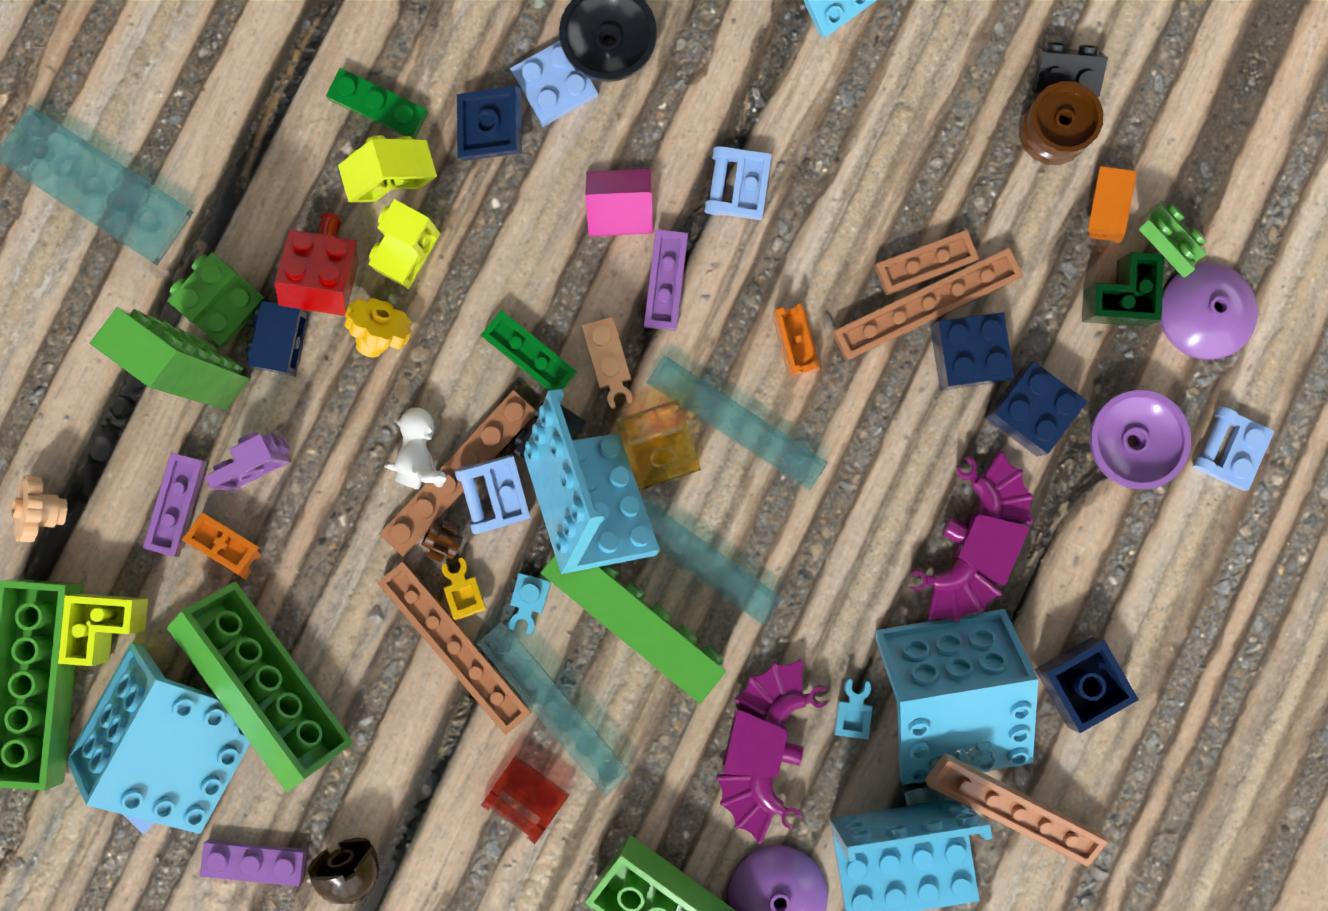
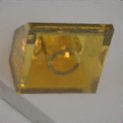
M678 399L616 419L639 491L701 470L690 430Z

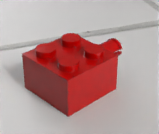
M323 213L320 217L321 221L317 234L289 230L275 278L278 306L345 316L358 268L357 240L337 237L339 227L341 226V218L333 213Z

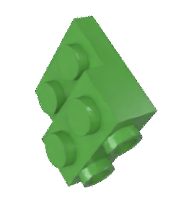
M1161 200L1141 217L1139 230L1181 276L1185 278L1195 270V263L1206 255L1204 244L1207 240L1195 227L1189 230L1181 220L1185 216L1173 203L1167 206Z
M211 252L209 256L204 254L194 261L192 265L194 272L187 280L180 279L172 285L169 291L172 296L167 301L190 322L202 329L219 346L225 348L254 316L255 311L260 309L261 301L267 302L268 300L222 258Z

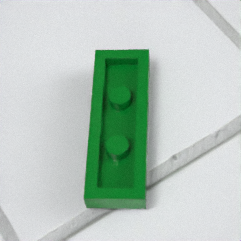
M339 68L326 94L329 101L402 136H411L412 139H416L428 115L426 108L342 68Z
M500 310L480 335L548 391L558 389L563 391L578 373L502 310Z

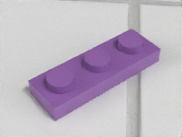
M659 229L655 231L644 321L645 328L677 330L688 233Z
M170 453L143 546L144 549L180 557L184 543L182 539L187 533L206 467V461Z
M207 840L203 844L200 877L300 886L304 880L307 849Z

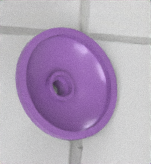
M1216 263L1196 264L1195 270L1185 278L1180 273H1177L1163 290L1161 327L1171 344L1188 356L1204 360L1226 357L1242 348L1255 330L1258 318L1255 294L1249 283L1238 272L1227 266ZM1215 302H1218L1221 305V312H1217L1215 310Z
M1133 390L1111 398L1099 409L1091 425L1090 448L1095 463L1110 480L1126 488L1151 489L1171 481L1183 469L1190 454L1191 432L1184 414L1170 399L1148 390ZM1129 436H1133L1136 440L1134 447L1128 444Z
M768 845L752 851L739 862L729 881L728 905L736 911H826L827 886L819 867L808 855L790 846ZM777 898H784L786 903L783 907L778 908L774 906V901Z

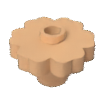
M26 475L21 479L18 496L14 498L11 516L15 522V541L34 542L39 527L54 528L55 525H63L65 523L67 500L59 498L58 495L42 494L43 482L41 477Z

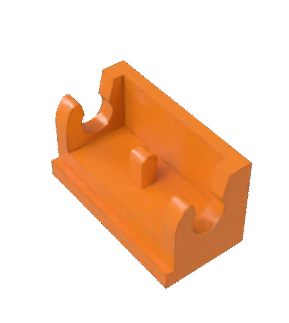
M1100 166L1087 229L1089 237L1121 243L1126 233L1137 171Z
M797 304L796 307L785 309L784 307L775 309L772 317L788 377L820 370L803 304Z
M201 512L182 539L192 548L245 580L251 573V569H249L251 563L254 560H259L261 557L257 545Z

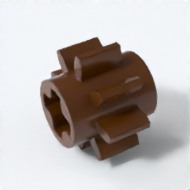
M444 519L440 526L432 523L421 544L428 548L426 552L427 557L440 563L444 556L453 559L463 539L462 536L456 534L459 528Z

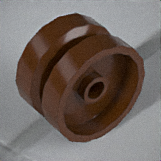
M1060 81L1046 87L1024 111L1019 122V138L1024 150L1034 160L1045 165H1062L1073 161L1098 138L1102 129L1103 108L1099 98L1088 87L1077 82Z

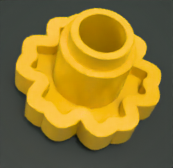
M375 298L369 299L368 302L363 299H356L354 302L349 303L345 313L346 321L344 326L355 337L356 349L367 357H379L389 346L401 349L403 345L408 343L412 333L410 329L412 321L403 311L393 309L390 303Z

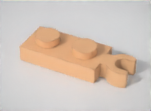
M613 317L582 325L600 389L610 388L607 396L609 406L612 409L616 408L614 397L617 394H624L627 403L632 404L631 392L626 387H623V382L630 381L631 377Z

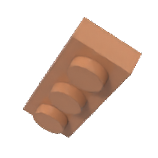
M968 230L877 263L874 267L885 295L888 296L976 263L979 257Z

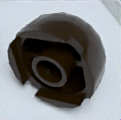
M359 837L338 842L341 849L329 853L328 848L312 860L308 867L312 886L318 895L329 903H358L365 898L378 879L380 868L375 848L371 845L370 840Z

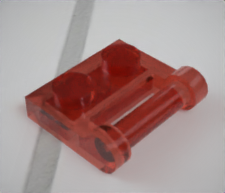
M515 755L480 806L487 811L490 809L495 811L527 834V839L536 844L568 798L569 793ZM502 791L540 817L539 821L535 824L501 800L499 796Z

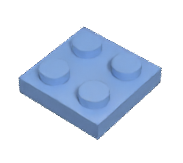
M560 41L510 68L513 77L542 127L598 97V92L590 78L579 73L568 62Z

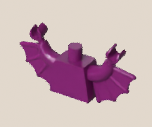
M1003 451L998 452L985 474L981 477L976 473V462L972 458L965 457V462L972 468L971 472L964 473L956 466V475L962 480H970L972 482L971 487L978 494V514H970L966 524L949 518L946 522L942 536L957 542L952 555L957 561L948 571L933 573L932 576H926L922 571H913L909 574H918L923 578L922 586H909L910 589L919 591L926 586H932L934 589L927 615L929 621L944 617L958 623L959 619L966 614L984 613L987 604L992 599L1002 595V591L994 584L1006 585L1030 529L1017 523L1033 524L1030 514L1033 494L1024 486L1022 479L1023 470L1013 467L1008 462Z
M798 659V661L790 665H779L773 662L767 672L762 675L750 676L746 689L738 697L734 698V702L742 707H735L722 764V770L725 774L716 775V779L722 788L720 805L728 809L735 820L734 827L750 832L758 844L763 842L771 820L777 813L782 817V823L788 829L796 828L787 821V814L789 812H794L798 817L803 818L802 812L799 809H788L783 805L784 802L773 791L772 777H778L781 762L800 766L804 747L786 742L788 729L784 724L790 713L796 709L806 707V704L811 703L813 706L821 708L829 702V700L818 701L815 698V692L827 690V687L824 685L815 686L810 693L803 694L804 662L802 659Z

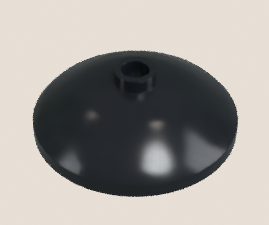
M571 0L561 17L559 37L563 53L575 70L593 80L613 82L629 78L646 65L655 49L657 27L653 12L645 0ZM607 38H612L615 41L612 45H605L603 43Z

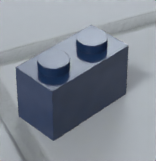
M261 301L260 309L255 311L253 317V327L255 328L253 341L248 343L246 349V358L249 360L248 366L258 370L296 377L309 313L302 309L278 306L276 303Z

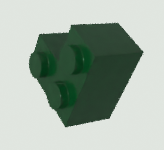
M1131 252L1117 260L1116 284L1095 283L1083 290L1082 322L1147 327L1161 321L1164 256L1162 254Z

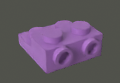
M257 432L249 433L238 439V445L230 448L235 460L234 462L232 459L222 461L213 466L214 472L204 477L210 489L234 491L291 463L288 453L291 452L290 446L283 435L276 437L272 432L266 435H258Z

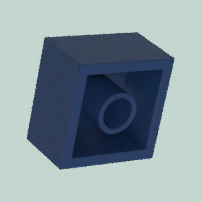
M1004 312L938 321L930 327L940 391L1001 383L1014 378Z
M1033 361L1021 368L985 418L1038 457L1050 453L1088 401Z
M1090 637L1035 669L1066 726L1078 733L1084 732L1139 700L1106 641Z

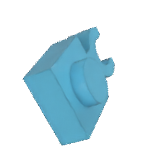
M523 573L518 574L510 605L519 607V610L510 619L509 629L514 630L517 621L524 619L528 623L526 634L530 635L534 631L535 619L532 616L533 612L543 613L551 581Z
M846 678L844 690L848 695V700H838L834 734L868 740L873 706L863 704V702L870 694V682L864 680L862 690L860 692H853V680Z

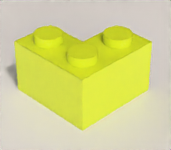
M383 135L372 136L366 140L362 147L350 152L349 157L338 165L348 202H376L393 189H420L437 177L427 140L412 139L411 136H403L397 139H386Z
M394 199L391 205L385 206L379 215L378 229L383 233L384 238L381 243L377 242L371 249L369 265L376 272L410 289L441 233L430 218Z
M94 594L66 595L64 598L58 664L95 666L108 663L110 661L112 633L134 634L146 630L148 598Z

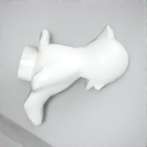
M419 407L410 408L396 422L403 436V445L397 454L395 463L387 462L384 467L397 471L394 481L419 490L422 482L433 483L436 487H442L446 481V475L444 472L436 471L433 458L426 447V443L432 439L431 436L434 433V420L425 409Z

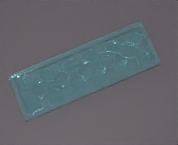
M29 105L0 147V163L156 265L163 259L194 213L31 105Z

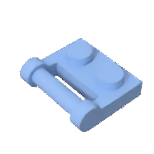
M714 147L712 158L715 160L712 185L710 198L705 203L704 212L711 215H728L762 220L772 154L728 147ZM728 162H738L732 203L722 202Z
M1218 407L1215 414L1217 419L1201 457H1196L1193 468L1242 491L1249 490L1274 434V430L1238 415L1232 409ZM1229 425L1235 427L1219 465H1216L1214 463L1215 457Z
M512 454L475 465L463 466L455 470L457 481H461L472 522H470V528L473 534L483 533L530 519L517 466ZM482 475L484 476L494 516L489 518L484 516L474 480L475 477Z

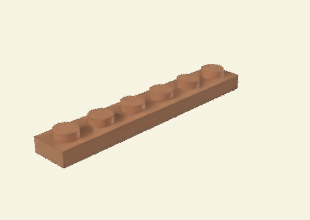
M1007 248L836 329L832 334L847 362L1007 286L1024 276L1010 248Z
M513 390L438 470L446 475L444 485L436 487L433 483H426L379 535L402 557H405L425 536L432 523L436 524L464 494L461 481H457L455 470L463 466L475 465L496 459L534 419L533 415L536 410Z
M402 561L377 582L505 735L532 713V710L453 619L406 561Z
M946 753L943 754L925 778L930 788L1089 867L1108 843L1102 833Z

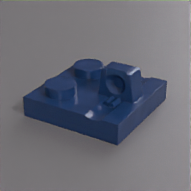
M515 85L457 94V146L459 159L468 161L522 154L523 121L520 88Z

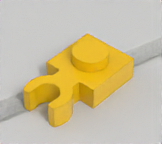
M462 557L459 558L461 568L457 573H451L449 566L446 563L442 564L444 576L452 581V585L445 587L444 591L455 621L487 610L477 578H466L469 566Z

